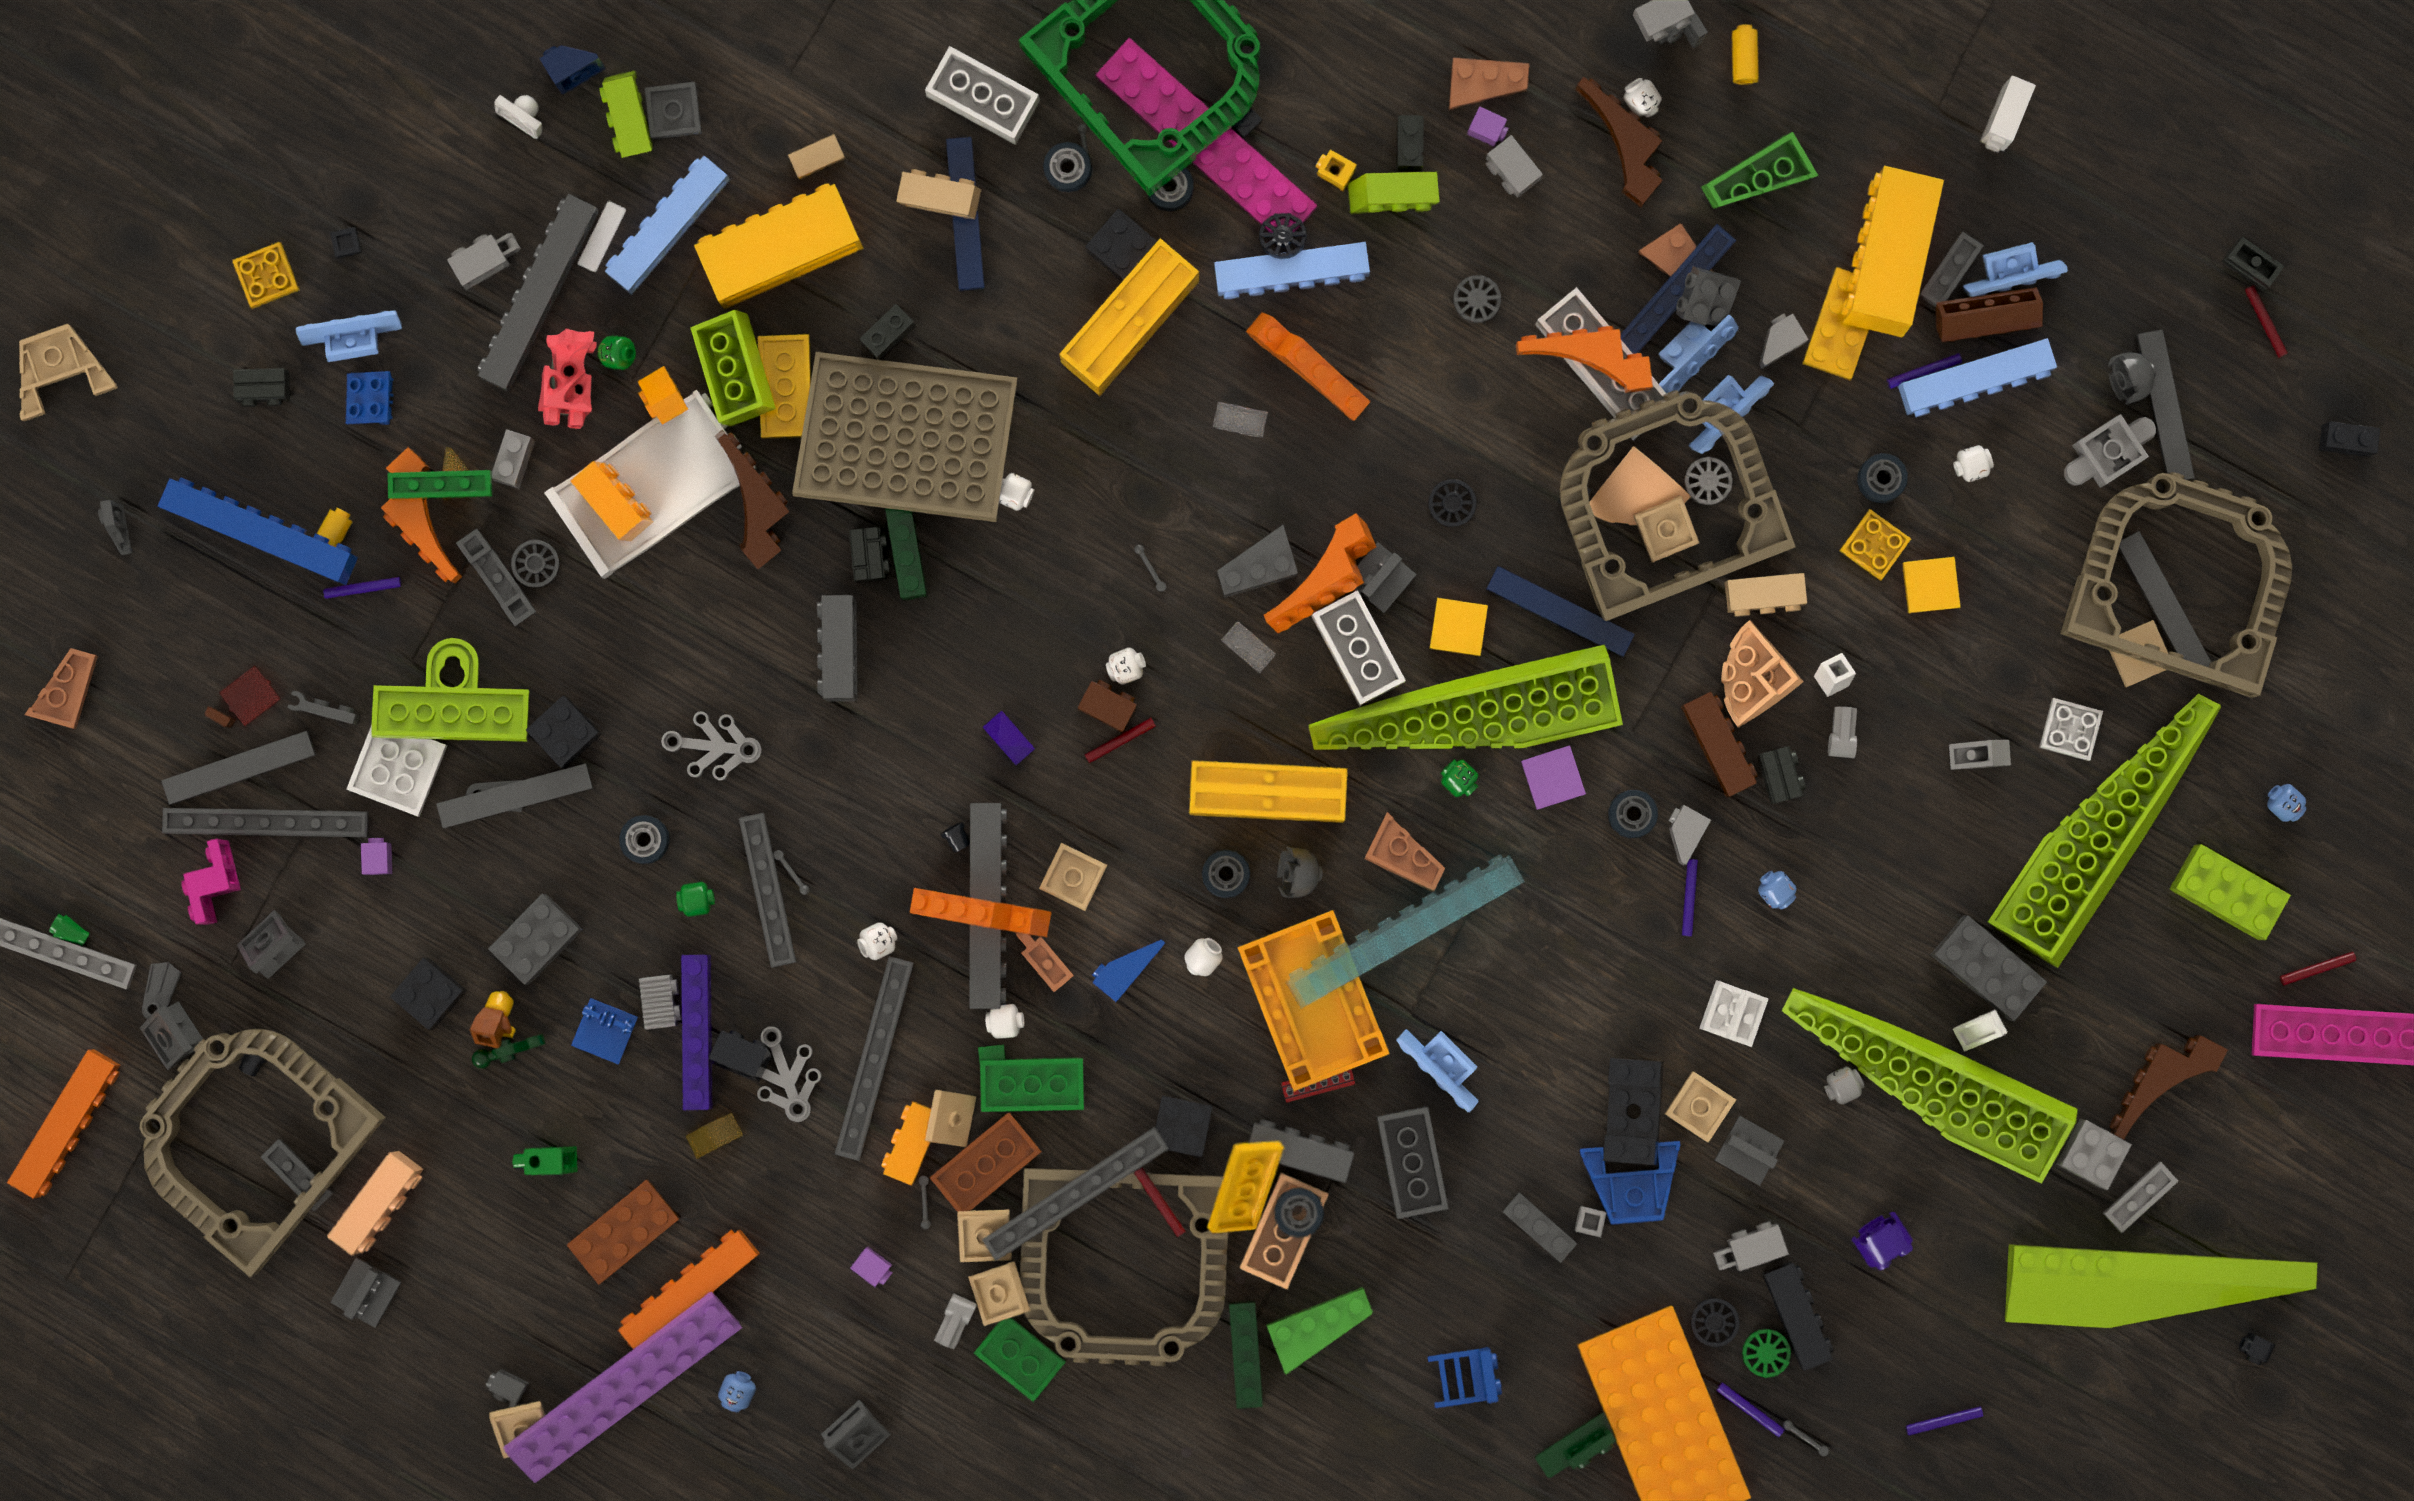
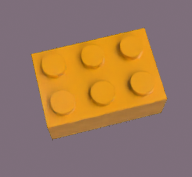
M592 461L570 481L619 540L631 542L654 522L649 517L652 513L644 503L639 504L633 496L636 494L627 483L623 485L617 478L620 474L610 463L607 465L604 462Z

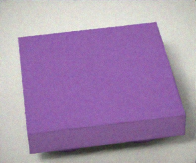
M1570 746L1521 761L1536 810L1586 794Z

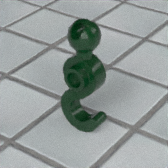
M541 1034L515 1043H511L510 1039L501 1041L499 1048L491 1051L478 1049L472 1055V1063L477 1068L485 1069L493 1060L500 1059L501 1063L516 1059V1053L545 1045L544 1036Z

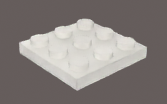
M370 728L347 790L420 817L448 745L432 739L372 738Z

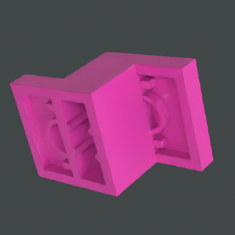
M214 839L207 841L206 856L209 863H213V867L183 874L182 888L184 894L189 896L191 905L188 906V912L191 920H195V924L209 925L217 923L212 897L241 890L228 840Z

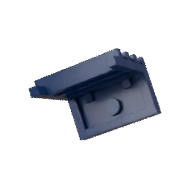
M1488 1347L1427 1356L1428 1362L1438 1361L1444 1401L1434 1402L1435 1408L1487 1401L1488 1403L1498 1402L1497 1395H1501L1502 1391L1500 1380L1495 1379L1493 1369H1498L1495 1353L1491 1354ZM1469 1356L1475 1397L1465 1398L1459 1357ZM1445 1359H1454L1459 1399H1449L1444 1366Z

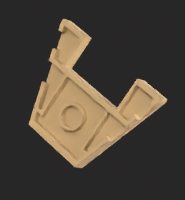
M65 324L20 340V418L22 421L46 414L37 390L38 388L86 372L95 396L118 388L71 325Z

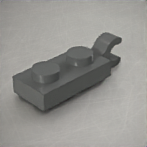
M292 691L291 695L299 697L300 702L296 706L288 704L289 709L305 711L358 726L360 715L353 714L354 708L339 705L338 709L330 708V702L316 698L314 703L307 701L303 693Z

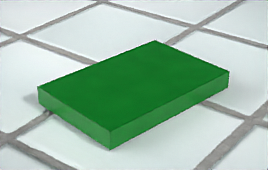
M1012 1317L999 1321L973 1353L1032 1402L1036 1400L1066 1362Z

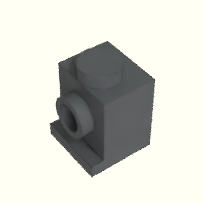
M501 1369L497 1374H491L486 1387L494 1393V1398L505 1403L509 1400L511 1401L510 1407H517L529 1382Z

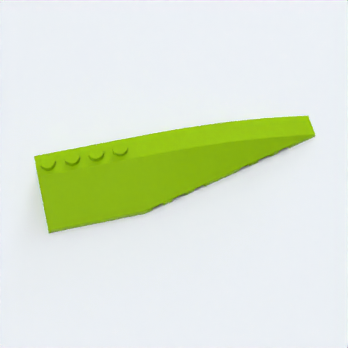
M1600 645L1426 687L1359 707L1309 724L1308 726L1314 750L1348 749V747H1361V749H1371V747H1386V749H1397V747H1409L1410 749H1452L1453 746H1465V748H1476V746H1490L1491 748L1514 746V748H1526L1620 726L1623 723L1610 658L1605 645Z
M2197 694L2174 716L2175 719L2166 727L2163 726L2147 745L2144 744L2137 750L2138 753L2131 760H2127L2109 776L2089 799L2086 798L2079 804L2080 807L2072 815L2067 816L2060 822L2061 825L2052 833L2049 832L2043 838L1988 923L2034 955L2058 968L2156 820L2195 755L2221 705Z
M1794 988L1782 1009L1786 1015L1804 1029L1812 1031L1817 1035L1822 1043L1826 1046L1830 1045L1839 1052L1840 1057L1857 1066L1862 1074L1889 1095L1897 1097L1907 1109H1912L1919 1114L1922 1120L1929 1126L1933 1125L1947 1140L2041 1184L2076 1123V1108L1939 1044L1872 1016Z
M2009 1244L2005 1322L2099 1328L2128 1325L2316 1289L2317 1263Z

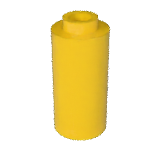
M1739 25L1737 30L1732 31L1733 83L1736 84L1758 82L1757 30L1752 29V25Z
M338 507L335 512L330 509L317 534L330 539L328 544L336 547L337 543L341 544L353 522L349 520L350 514Z

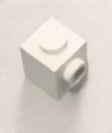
M1843 653L1821 663L1814 677L1827 697L1849 687L1856 673Z

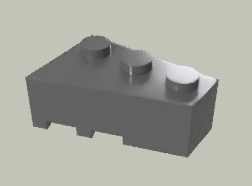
M1284 525L1217 570L1224 598L1298 576Z

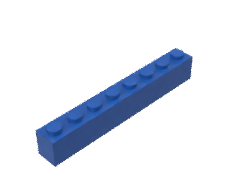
M181 477L179 481L169 478L158 507L347 585L358 559L357 556L351 554V548L337 543L336 547L328 544L330 539L316 533L312 538L305 535L307 530L292 524L291 528L283 526L284 520L270 515L266 519L260 516L262 511L247 505L246 510L238 507V501L227 496L221 500L215 497L217 492L202 487L201 491L193 488L195 484Z

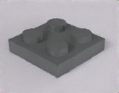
M695 82L645 88L650 138L652 140L702 134Z

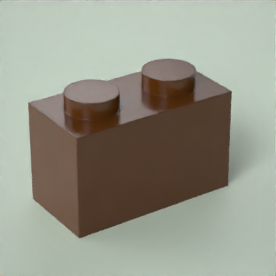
M1098 680L1097 683L1091 681L1078 706V710L1124 733L1137 708V704L1133 703L1135 698L1122 691L1120 695L1110 691L1112 686L1101 680Z

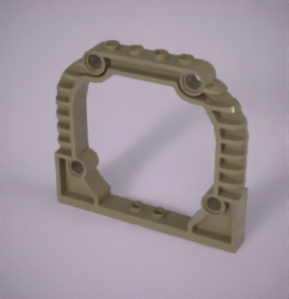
M1674 390L1664 394V399L1654 402V399L1639 404L1640 408L1632 412L1630 409L1617 412L1615 414L1616 418L1609 421L1606 418L1596 420L1591 423V428L1584 430L1579 435V448L1571 455L1562 473L1560 501L1581 558V564L1599 614L1604 621L1795 548L1778 496L1772 488L1753 432L1743 417L1730 407L1718 402L1702 400L1697 394L1692 392L1678 393V390ZM1691 398L1694 406L1692 410L1685 412L1683 402ZM1672 421L1685 426H1696L1708 422L1719 430L1726 441L1745 493V498L1741 500L1738 506V513L1745 520L1743 531L1736 543L1739 554L1714 564L1712 561L1698 565V570L1691 573L1688 570L1679 572L1674 575L1675 579L1648 589L1646 583L1624 573L1626 568L1624 560L1617 554L1608 552L1589 503L1587 483L1591 468L1611 456L1615 443ZM1596 435L1599 440L1598 445L1593 449H1589L1587 440L1589 437ZM1756 503L1758 505V512L1750 517L1748 515V508ZM1614 559L1616 561V568L1612 572H1607L1605 570L1606 562Z
M2175 472L2158 474L2150 478L2146 483L2128 487L2117 493L2106 503L2099 514L2082 572L2077 577L2060 634L2250 698L2260 696L2277 637H2275L2292 576L2289 548L2280 536L2281 533L2278 529L2271 525L2272 514L2269 509L2256 504V500L2245 496L2238 498L2232 496V492L2222 488L2215 490L2209 488L2208 484L2203 481L2194 480L2191 482L2185 480V476ZM2157 482L2163 484L2165 488L2164 493L2157 491ZM2172 504H2177L2231 522L2234 531L2240 538L2254 543L2258 547L2262 561L2261 581L2246 630L2235 633L2229 643L2231 651L2220 659L2211 662L2209 667L2185 660L2182 654L2176 652H2169L2168 654L2161 652L2158 646L2152 644H2145L2143 646L2119 638L2121 626L2116 620L2111 604L2117 599L2118 591L2116 586L2110 582V577L2124 529L2131 515L2141 506L2159 510ZM2253 514L2259 517V526L2252 522ZM2098 589H2102L2106 593L2105 601L2098 598ZM2243 637H2245V638H2247V639L2249 640V642H2250V647H2249V649H2246V648L2243 647V645H2242V638H2243Z
M265 1029L244 1030L233 1035L221 1033L209 1037L206 1041L204 1039L201 1040L193 1050L195 1052L194 1056L190 1060L186 1059L177 1069L180 1073L174 1080L171 1078L162 1087L163 1094L159 1099L154 1098L147 1105L145 1110L148 1112L140 1122V1131L146 1137L143 1145L144 1168L152 1187L183 1217L205 1234L204 1238L249 1277L257 1275L308 1214L313 1205L322 1197L324 1192L386 1119L384 1115L340 1078L336 1079L292 1040L280 1033ZM218 1040L224 1044L223 1053L218 1052L216 1049ZM243 1054L259 1055L270 1061L315 1100L314 1114L318 1119L328 1122L331 1134V1147L339 1153L323 1173H317L309 1184L312 1187L308 1192L305 1193L303 1191L293 1202L296 1205L280 1226L276 1222H250L246 1213L240 1210H234L229 1213L223 1211L182 1175L175 1166L170 1151V1144L180 1130V1119L178 1116L180 1111L215 1068L219 1069L232 1065ZM326 1101H330L334 1105L332 1114L327 1112L325 1108ZM154 1119L160 1123L159 1131H156L152 1126ZM230 1218L237 1222L238 1227L236 1231L231 1229L229 1225Z
M1025 1168L1022 1213L1088 1170ZM1134 1172L1109 1187L1122 1188V1183L1132 1184L1133 1189H1144ZM1147 1173L1154 1185L1178 1186V1197L1185 1202L1193 1213L1190 1220V1230L1193 1235L1201 1238L1200 1294L1195 1312L1183 1327H1164L1153 1338L1089 1336L1079 1324L1059 1321L1048 1304L1046 1270L1048 1234L1050 1231L1057 1229L1061 1219L1021 1245L1020 1281L1030 1311L1025 1312L1030 1324L1042 1336L1055 1343L1056 1350L1060 1355L1073 1358V1362L1088 1363L1089 1358L1099 1359L1101 1364H1114L1115 1359L1125 1360L1124 1364L1140 1365V1361H1150L1151 1366H1166V1362L1180 1359L1185 1348L1198 1343L1213 1330L1220 1319L1225 1303L1228 1232L1211 1233L1209 1229L1205 1232H1200L1195 1227V1222L1199 1218L1210 1220L1224 1176ZM1072 1337L1076 1342V1347L1072 1350H1065L1061 1344L1062 1339ZM1169 1341H1174L1179 1346L1178 1352L1173 1355L1166 1353L1164 1350V1345Z

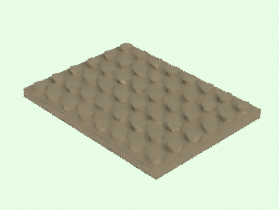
M816 352L792 492L793 496L997 522L1017 388V377Z

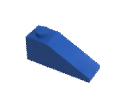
M1159 940L1111 961L1106 966L1101 964L1092 974L1095 977L1092 983L1117 1002L1164 946L1165 942Z

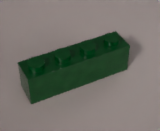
M885 508L900 597L902 601L928 597L913 511Z
M1255 1301L1230 1302L1237 1409L1263 1407Z

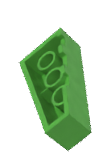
M1791 132L1701 186V189L1713 209L1817 177L1818 174L1794 133Z
M1363 1287L1267 1323L1285 1375L1373 1314Z

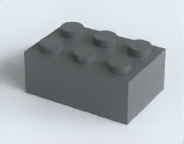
M541 894L488 950L524 985H530L583 929L547 894Z

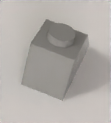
M1782 314L1771 321L1773 326L1767 331L1759 363L1761 369L1802 346L1809 340L1793 314L1788 317Z
M1986 740L1949 744L1951 770L2011 765L2009 740Z
M1683 805L1680 809L1675 808L1668 821L1672 823L1669 830L1678 862L1686 865L1711 820Z

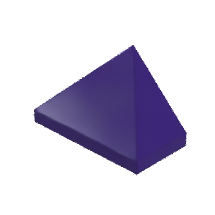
M1000 711L983 726L984 730L1015 765H1018L1035 750L1003 711Z

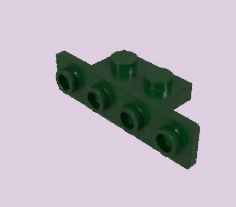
M1601 1412L1535 1456L1536 1461L1548 1478L1553 1477L1569 1465L1573 1469L1576 1467L1581 1469L1587 1466L1592 1461L1591 1458L1596 1454H1605L1613 1448L1612 1444L1616 1442L1605 1412Z

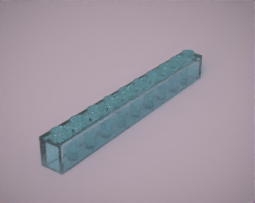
M1501 854L1488 861L1490 866L1482 871L1479 867L1466 873L1468 879L1461 883L1457 879L1444 886L1446 891L1438 896L1435 892L1422 898L1424 904L1415 908L1413 904L1399 911L1401 917L1393 921L1391 917L1377 924L1380 929L1373 933H1370L1369 929L1355 936L1357 942L1348 946L1347 942L1333 949L1335 954L1326 959L1323 954L1311 961L1313 967L1306 971L1300 967L1288 974L1290 980L1285 983L1300 1009L1524 883L1525 881L1510 855L1505 858Z

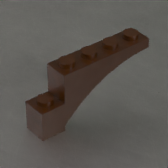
M1583 77L1575 90L1591 104L1608 128L1617 147L1622 164L1625 186L1622 193L1641 208L1663 181L1660 178L1661 174L1654 167H1646L1644 165L1661 145L1660 134L1650 126L1646 128L1641 124L1640 117L1630 110L1628 112L1620 106L1621 102L1611 94L1607 96L1601 91L1602 87L1591 78L1587 80Z
M721 430L715 435V438L725 450L733 465L743 498L745 516L743 543L739 547L754 566L759 569L781 551L777 545L781 542L772 530L766 532V530L789 512L785 507L789 502L780 491L774 493L769 486L772 482L764 472L757 473L753 468L757 463L748 452L742 454L737 446L740 443L731 432L726 435Z
M2195 1035L2194 1038L2190 1037L2184 1046L2185 1055L2163 1044L2156 1043L2155 1046H2150L2144 1058L2147 1060L2143 1069H2139L2133 1078L2135 1085L2132 1091H2128L2121 1102L2123 1108L2120 1114H2116L2109 1127L2112 1129L2110 1133L2124 1140L2132 1125L2154 1100L2171 1087L2190 1077L2207 1071L2217 1072L2228 1049L2201 1035Z

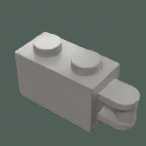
M508 233L497 240L492 235L487 236L485 234L476 238L472 246L466 249L461 247L451 254L452 257L447 259L461 285L467 290L509 266L510 263L507 258L520 251L521 248L512 233ZM506 243L509 249L503 252L500 246Z
M1767 1221L1756 1225L1757 1230L1747 1233L1745 1229L1731 1234L1732 1239L1727 1240L1729 1247L1713 1253L1719 1270L1736 1266L1737 1270L1742 1271L1788 1255L1779 1225H1771V1222ZM1731 1252L1733 1261L1727 1262L1725 1254Z

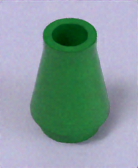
M60 914L57 915L49 929V932L54 934L53 937L76 943L80 946L84 945L90 934L70 917Z

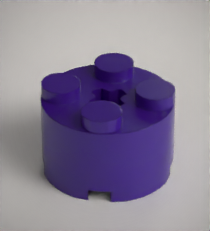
M1890 1212L1889 1215L1891 1217L1884 1219L1881 1215L1868 1222L1858 1230L1860 1236L1858 1238L1853 1236L1852 1238L1853 1243L1868 1266L1877 1267L1879 1271L1887 1268L1892 1263L1891 1260L1898 1255L1904 1256L1913 1249L1911 1245L1913 1239L1895 1212Z

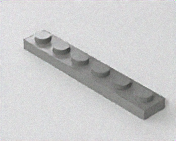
M0 918V946L94 979L129 989L137 965Z

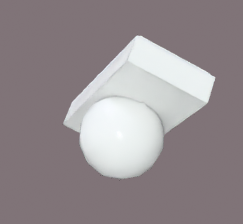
M501 95L498 96L495 100L496 113L534 139H538L542 133V123L534 118L538 112L537 102L532 97L525 95L517 98L513 104Z
M1996 1010L1980 1015L1953 1028L1964 1052L2007 1033Z

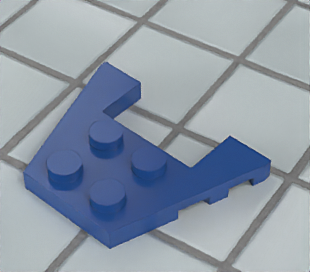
M1680 1141L1659 1143V1170L1606 1174L1605 1161H1603V1147L1579 1150L1611 1225L1663 1221Z

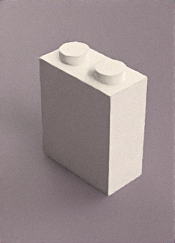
M2011 76L2003 85L1980 141L1986 144V148L1996 152L2004 151L2013 142L2036 86L2035 84Z

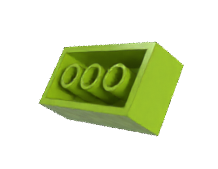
M733 310L690 327L718 423L734 426L776 409L748 314Z
M2202 844L2193 846L2170 887L2171 891L2257 940L2267 939L2291 896Z

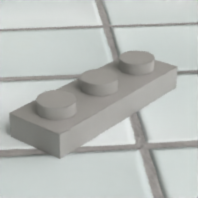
M2158 1162L2106 1209L2103 1215L2122 1233L2170 1190L2178 1180L2162 1162Z

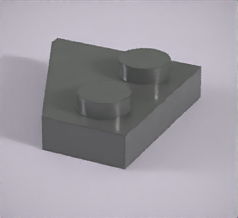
M112 500L101 501V509H98L101 524H104L121 555L132 553L123 505Z

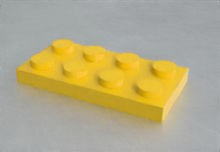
M1836 267L1803 364L1851 380L1869 329L1843 323L1845 315L1841 314L1844 300H1847L1850 293L1846 288L1849 277L1853 273Z
M809 334L758 336V351L776 408L760 415L761 438L802 437L811 384Z
M1280 1141L1234 1145L1207 1226L1211 1233L1254 1230L1257 1228L1284 1149Z

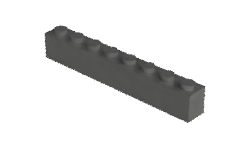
M570 194L567 195L566 199L562 198L556 209L558 215L554 222L551 221L545 231L547 237L543 244L538 245L534 253L536 260L532 267L529 266L523 275L525 282L521 290L517 289L511 301L513 306L510 312H506L500 322L502 328L498 335L495 334L489 344L490 353L487 358L484 357L478 366V371L480 372L478 376L481 379L508 392L511 391L599 213L595 206Z
M970 803V898L998 903L1007 901V886H1002V875H1007V860H1002V850H1007V834H1002V824H1007V809H1002L1001 803ZM970 924L969 1009H1000L1002 1004H1006V988H1002V978H1006L1007 966L1006 963L1002 962V952L1007 950V938L1002 937L1001 929Z

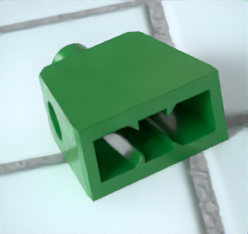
M577 1146L524 1149V1154H514L513 1167L514 1169H524L525 1175L577 1172Z

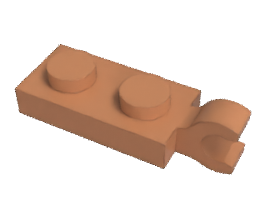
M1016 933V936L1027 947L1022 952V955L1053 992L1074 976L1042 937L1034 941L1029 934Z

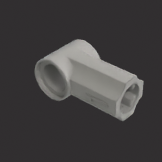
M1834 707L1832 733L1828 741V756L1855 758L1857 750V736H1855L1857 708Z
M953 1294L944 1313L946 1316L936 1335L935 1341L955 1349L965 1325H968L977 1304Z

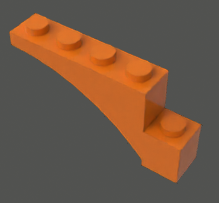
M1261 312L1247 329L1246 333L1260 346L1311 384L1349 419L1355 421L1370 403L1360 391L1303 338L1290 333L1274 317Z
M1613 326L1597 328L1598 332L1590 333L1587 332V329L1574 330L1572 335L1562 336V332L1547 334V338L1537 339L1536 335L1521 337V341H1517L1516 344L1517 355H1551L1588 365L1620 384L1624 388L1625 393L1648 391L1653 387L1649 356L1642 357V353L1629 354L1627 359H1623L1620 329L1613 330Z
M410 448L404 450L386 467L390 473L427 472L430 469ZM426 498L389 499L381 507L386 513L383 516L384 519L392 527L395 525L400 527L403 531L400 534L409 545L415 543L419 547L420 551L418 554L426 563L429 564L432 561L438 567L435 572L443 581L447 582L450 580L456 583L462 578V575L446 556L436 537L429 516Z
M1357 513L1335 525V534L1315 569L1288 598L1264 614L1266 622L1277 633L1289 629L1295 623L1311 616L1317 610L1333 603L1334 600L1355 590L1356 587L1364 583L1355 560L1375 549L1376 545L1368 525Z
M914 888L910 913L1043 937L1048 935L1051 917L1050 911Z

